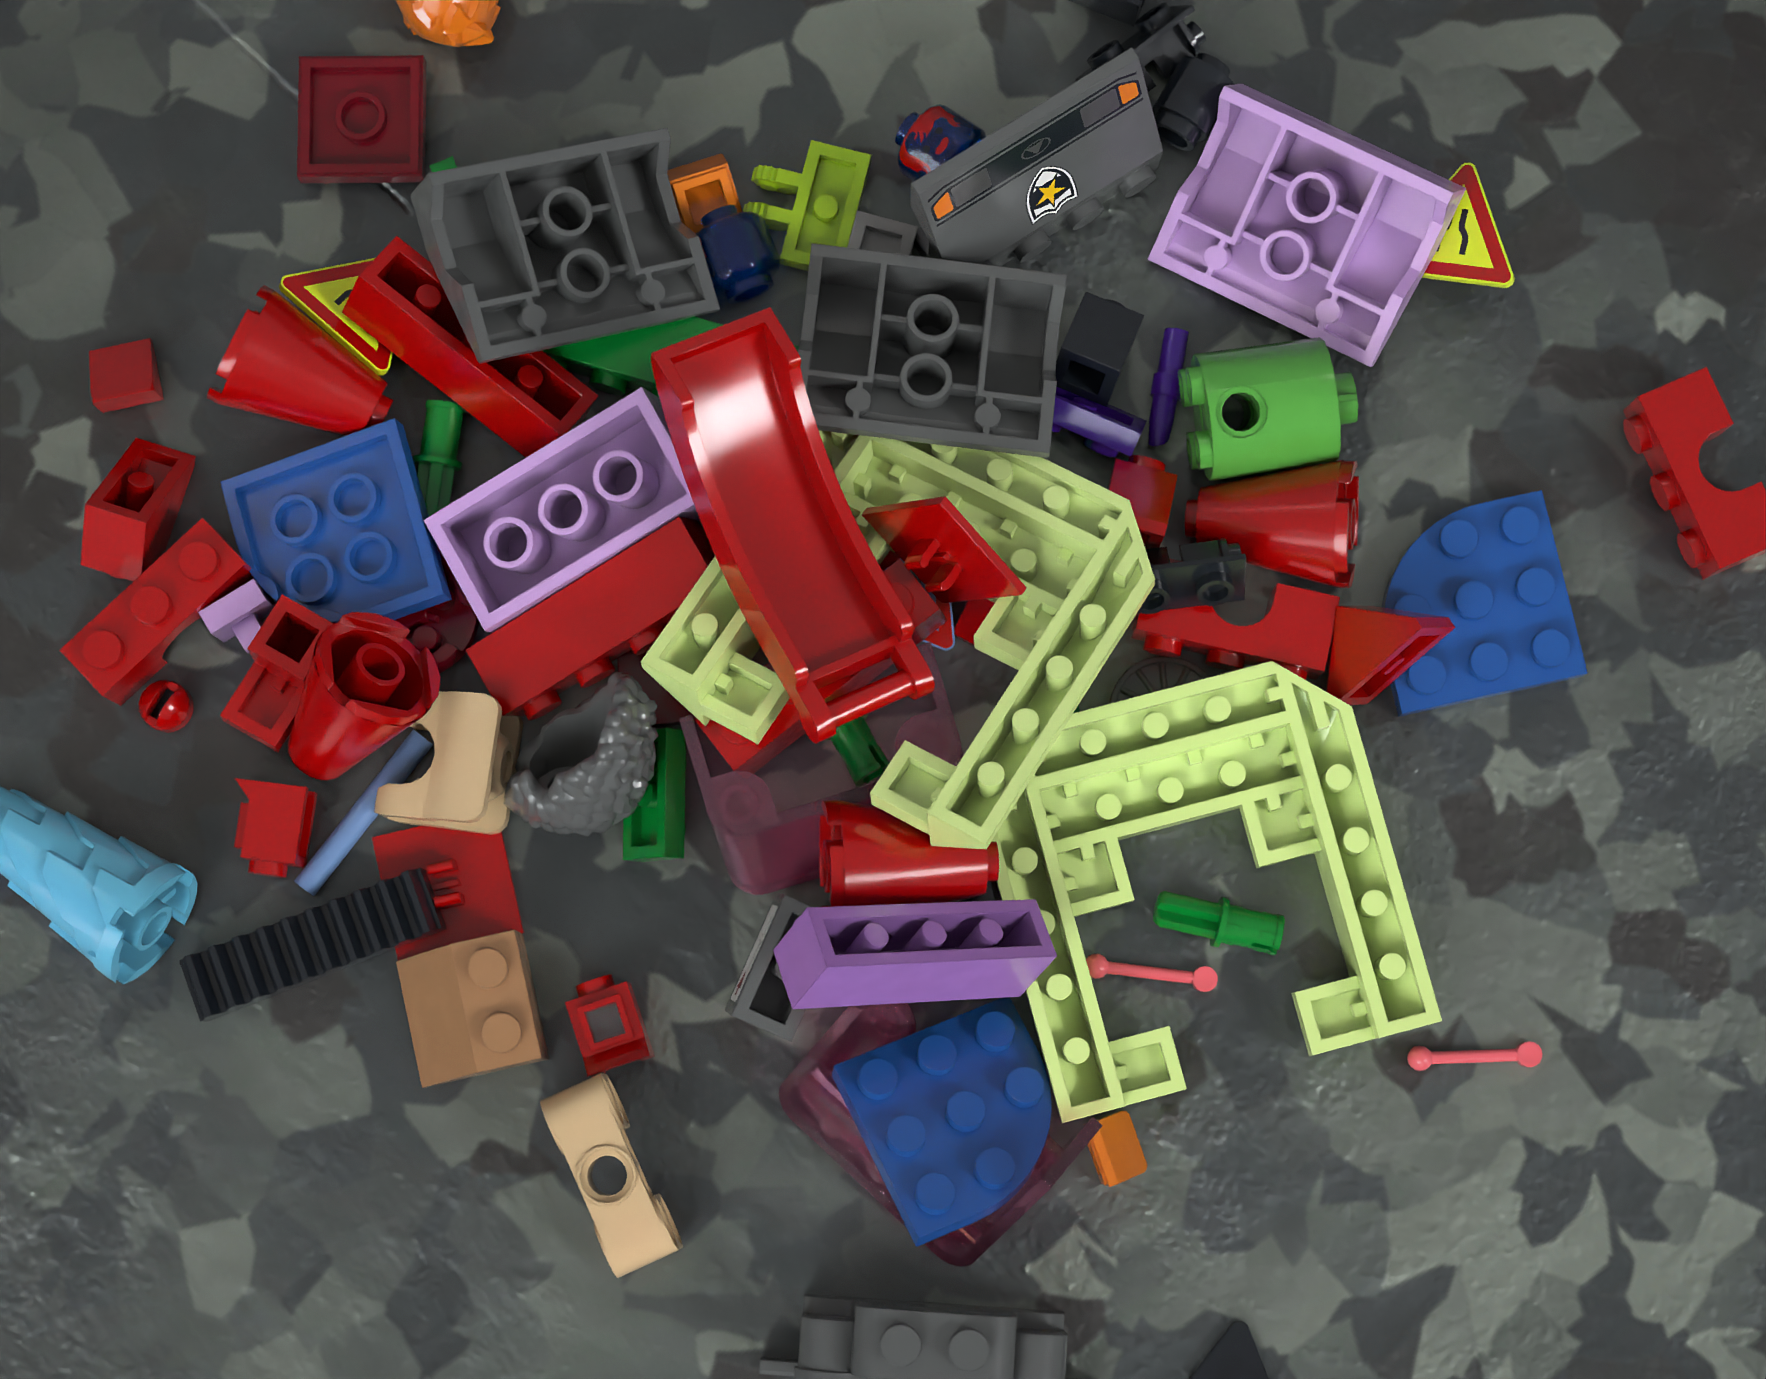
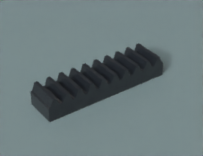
M418 868L404 871L397 877L378 881L374 886L355 890L348 896L329 900L327 904L306 909L299 915L285 917L273 925L262 926L252 933L236 936L229 942L208 947L206 951L183 957L179 962L200 1021H211L446 930L441 911L434 904L433 897L435 895L426 870Z

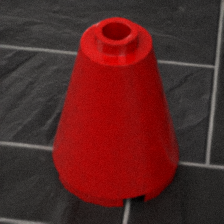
M263 285L256 296L267 302L261 313L256 310L247 309L215 373L227 380L223 390L217 387H210L207 399L220 405L345 436L382 423L394 401L383 395L388 382L373 372L278 292Z
M1338 460L1201 487L1198 500H1187L1185 535L1188 538H1196V543L1226 538L1227 544L1239 543L1241 554L1246 555L1247 564L1337 588H1350L1353 583L1355 564L1348 563V550H1352L1353 545L1357 546L1359 476H1354L1358 466L1357 461Z
M351 612L342 615L338 622L330 626L328 625L320 634L313 651L288 740V753L292 762L306 775L319 780L338 778L422 718L430 710L438 697L441 676L434 656L426 646L420 652L406 638L410 630L400 622L377 613Z
M837 799L822 800L821 806L825 815H820L819 878L820 887H824L825 893H830V906L821 907L959 902L985 895L987 882L998 881L999 852L996 841H991L987 849L931 846L930 836L927 833L877 807Z

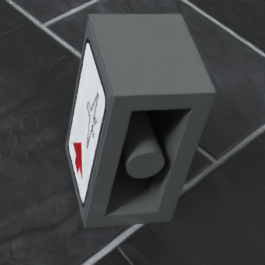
M777 892L725 1011L735 1018L792 1042L806 1009H792L773 950L793 926L794 921L802 915L807 907L811 906Z

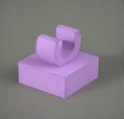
M252 579L198 613L213 636L222 642H226L236 636L244 650L249 653L247 648L263 625L261 620L270 614L275 603L257 581Z

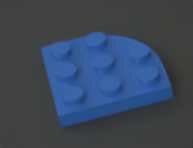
M395 418L220 482L240 555L252 568L249 572L253 578L276 601L283 594L328 621L336 623L342 615L351 612L377 613L396 620L452 600L437 544L424 522L429 515L404 426Z
M1542 490L1479 503L1449 514L1421 534L1403 555L1392 577L1389 579L1381 607L1449 617L1455 626L1449 634L1390 684L1398 717L1579 678L1588 673Z
M1010 997L1000 998L833 1066L832 1078L916 1247L992 1214L1019 1192L1034 1171L1045 1146L1050 1128L1052 1113L1051 1091L1042 1058Z

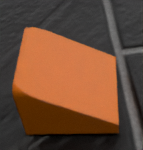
M717 154L667 171L680 220L698 236L745 222V219L741 217L742 208L729 165L723 154Z
M1119 1111L1083 1124L1082 1131L1101 1184L1111 1187L1140 1175L1147 1170V1163L1130 1114L1127 1111Z

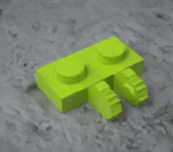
M811 140L802 174L766 165H759L754 167L751 181L756 186L787 195L797 194L793 210L762 202L749 201V203L744 204L741 217L759 227L762 226L775 231H787L780 256L781 265L808 271L812 243L847 248L857 210L859 211L872 163V155Z

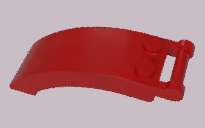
M771 307L652 352L651 365L665 420L683 476L704 531L747 623L797 708L800 721L809 739L817 744L833 737L836 734V727L907 696L912 700H917L932 693L935 689L934 679L926 661L912 640L914 633L912 619L878 564L846 501L826 453L811 409L800 367L801 357ZM888 658H891L897 668V672L829 702L824 701L818 690Z

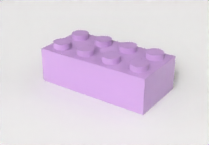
M641 387L426 518L424 522L484 631L493 633L680 516L697 521L700 518L683 476L660 398Z

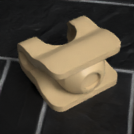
M439 691V695L430 710L422 718L409 726L416 730L430 732L435 750L431 767L421 778L412 783H387L379 787L374 812L389 820L403 824L490 835L500 833L507 827L511 809L504 804V796L510 777L516 773L515 766L519 757L523 721L520 716H502V707L497 699L487 694Z

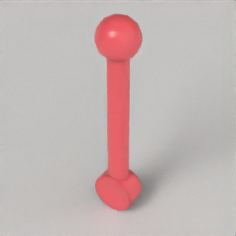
M1098 953L1091 954L1086 958L1090 976L1094 979H1100L1106 974L1170 981L1192 984L1200 992L1213 990L1218 982L1215 970L1207 966L1199 967L1195 971L1111 962Z
M1530 1041L1520 1043L1513 1049L1430 1051L1425 1046L1418 1045L1410 1049L1407 1060L1411 1068L1417 1071H1424L1431 1064L1517 1061L1522 1067H1534L1542 1060L1543 1053L1538 1044Z

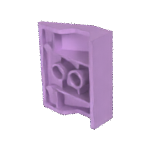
M1244 84L1226 85L1219 96L1217 121L1198 164L1177 191L1148 260L1309 338L1320 337L1325 341L1326 346L1372 367L1435 255L1466 188Z

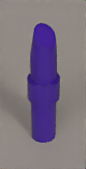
M1164 329L1158 369L1153 374L1150 396L1152 397L1148 431V444L1150 446H1159L1168 442L1174 423L1177 402L1181 400L1178 370L1183 369L1189 332L1183 329Z

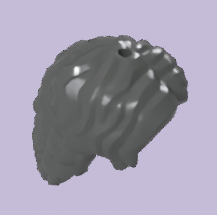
M622 672L613 673L608 682L600 685L591 697L583 700L575 709L568 708L555 715L550 722L542 727L541 733L523 747L515 766L517 772L510 777L507 783L504 804L516 815L520 816L524 823H530L531 827H542L545 831L558 834L577 833L588 837L592 832L605 833L612 825L618 824L624 818H628L634 813L638 806L637 803L641 801L647 790L648 781L654 776V763L656 760L654 740L658 737V733L652 725L656 724L657 720L655 714L657 709L656 702L649 699L648 695L643 692L642 686L631 675Z

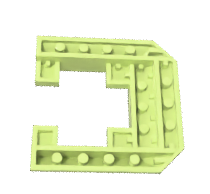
M819 430L842 492L879 565L883 562L889 551L894 553L895 551L862 516L865 509L946 496L1027 587L1022 595L989 598L988 600L995 604L973 636L975 649L1019 671L958 765L954 766L905 740L870 792L872 805L927 833L930 836L931 846L987 849L1155 585V577L1130 500L1042 457ZM715 556L642 659V668L703 725L706 726L711 719L757 744L760 743L790 698L775 672L752 661V658L761 646L747 623Z
M1270 661L1072 714L992 840L996 841L998 845L999 877L996 882L1001 900L1036 899L1057 954L1052 963L1028 987L1026 993L1062 1123L1187 1089L1170 1026L1108 1042L1075 917L1135 900L1118 840L1240 809L1256 869L1315 854L1350 978L1291 993L1309 1056L1442 1021L1352 706L1277 663Z

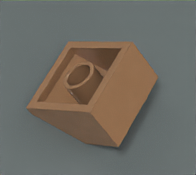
M510 930L449 944L396 961L422 1088L549 1059L522 933Z

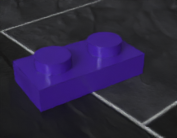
M1056 387L1052 432H1060L1061 427L1084 436L1083 444L1097 453L1109 457H1117L1119 452L1130 457L1132 456L1147 420L1108 404L1105 407Z

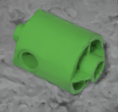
M1320 337L1193 354L1191 367L1178 370L1181 403L1183 407L1192 406L1195 431L1186 433L1189 466L1191 470L1204 469L1209 481L1287 471L1338 461L1341 447V425L1356 423L1358 420V399L1352 373L1334 374L1329 351L1325 341ZM1229 397L1237 399L1244 411L1243 421L1236 430L1229 428L1222 416V407Z

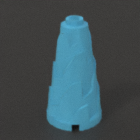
M0 786V874L9 880L7 886L50 919L49 927L88 958L98 971L114 983L117 980L122 984H126L148 971L175 941L174 938L164 932L171 917L185 925L191 913L197 895V881L194 874L181 865L171 863L123 836H120L117 840L68 811L63 815L21 791L15 789L9 791Z

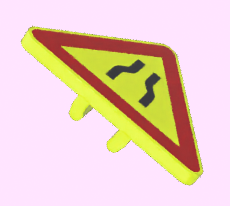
M1464 163L1449 180L1465 187L1466 190L1422 278L1508 288L1513 285L1515 277L1475 165Z
M375 258L283 276L279 283V289L286 297L377 375H385L388 372L393 352L342 313L358 276Z

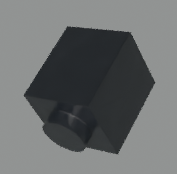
M1085 292L1056 360V387L1107 407L1130 354L1144 315L1126 308L1117 301L1103 299Z

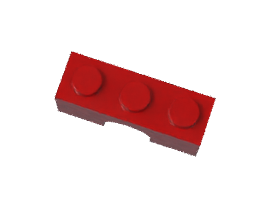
M1702 368L1637 396L1623 410L1626 419L1623 420L1624 432L1632 449L1637 454L1643 453L1653 473V476L1650 477V486L1657 503L1664 511L1670 510L1681 532L1677 534V543L1686 563L1691 568L1697 567L1704 580L1766 553V490L1762 481L1739 491H1724L1711 485L1700 470L1699 451L1702 444L1717 438L1734 424L1708 368Z
M201 518L59 651L103 697L122 706L168 663L163 658L165 650L184 629L201 618L198 612L254 579L249 572L252 568L204 518Z
M1170 559V563L1181 562L1179 560ZM1277 583L1269 594L1264 618L1255 624L1248 626L1230 624L1216 613L1213 606L1202 605L1162 610L1153 614L1138 613L1135 616L1131 638L1145 641L1143 650L1160 656L1179 658L1182 650L1207 655L1205 664L1227 671L1243 669L1244 664L1254 666L1273 661L1305 680L1307 678L1316 680L1325 671L1334 630L1336 606H1339L1340 597Z

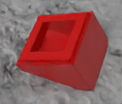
M151 338L89 351L92 403L102 413L164 400L153 340Z

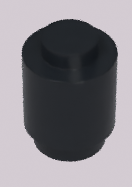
M1199 53L1196 58L1185 56L1180 59L1152 108L1161 140L1175 148L1192 151L1198 141L1203 142L1207 139L1217 121L1218 101L1222 89L1226 85H1234L1233 81L1228 77L1230 69L1222 61L1205 53Z

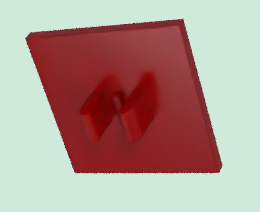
M946 496L869 507L862 513L865 520L905 562V568L911 569L925 584L926 591L932 592L941 603L1022 595L1027 588Z
M418 826L372 837L381 880L397 877L407 870L418 868L426 870L435 895L433 897L434 904L437 909H440L447 928L395 949L398 961L449 944L510 930L524 933L502 831L490 835Z

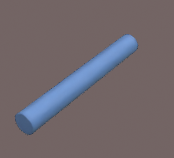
M414 729L411 731L296 877L295 883L311 895L315 896L379 815L374 812L378 788L387 783L403 784L433 746L431 742Z

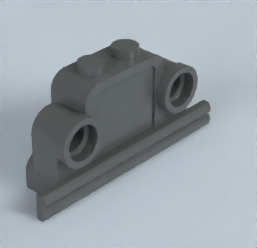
M804 1294L798 1359L761 1357L759 1363V1374L792 1376L794 1379H1075L1065 1378L1068 1334L1064 1330L1065 1313L1063 1311Z

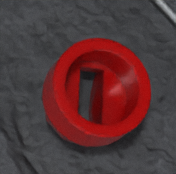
M159 680L153 682L141 693L139 700L140 715L147 725L160 732L169 733L180 730L190 721L193 714L194 704L190 693L174 681ZM166 689L173 691L174 693L163 706L158 718L152 717L151 713Z

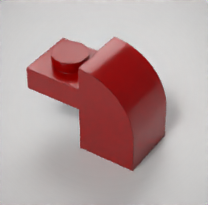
M282 594L247 648L254 663L221 712L220 717L222 720L274 751L279 752L291 733L317 639L328 625L330 626L334 623Z

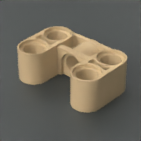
M600 1073L541 1100L540 1105L545 1120L558 1148L566 1157L594 1221V1229L598 1241L617 1278L622 1277L683 1248L676 1225L662 1196L659 1193L653 1195L625 1131V1129L630 1128V1123L609 1076ZM604 1156H613L619 1159L627 1172L624 1187L613 1195L605 1194L598 1190L592 1179L594 1165Z

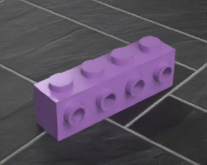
M1036 899L807 907L802 915L794 921L793 926L773 950L792 1009L1020 997L1057 957Z

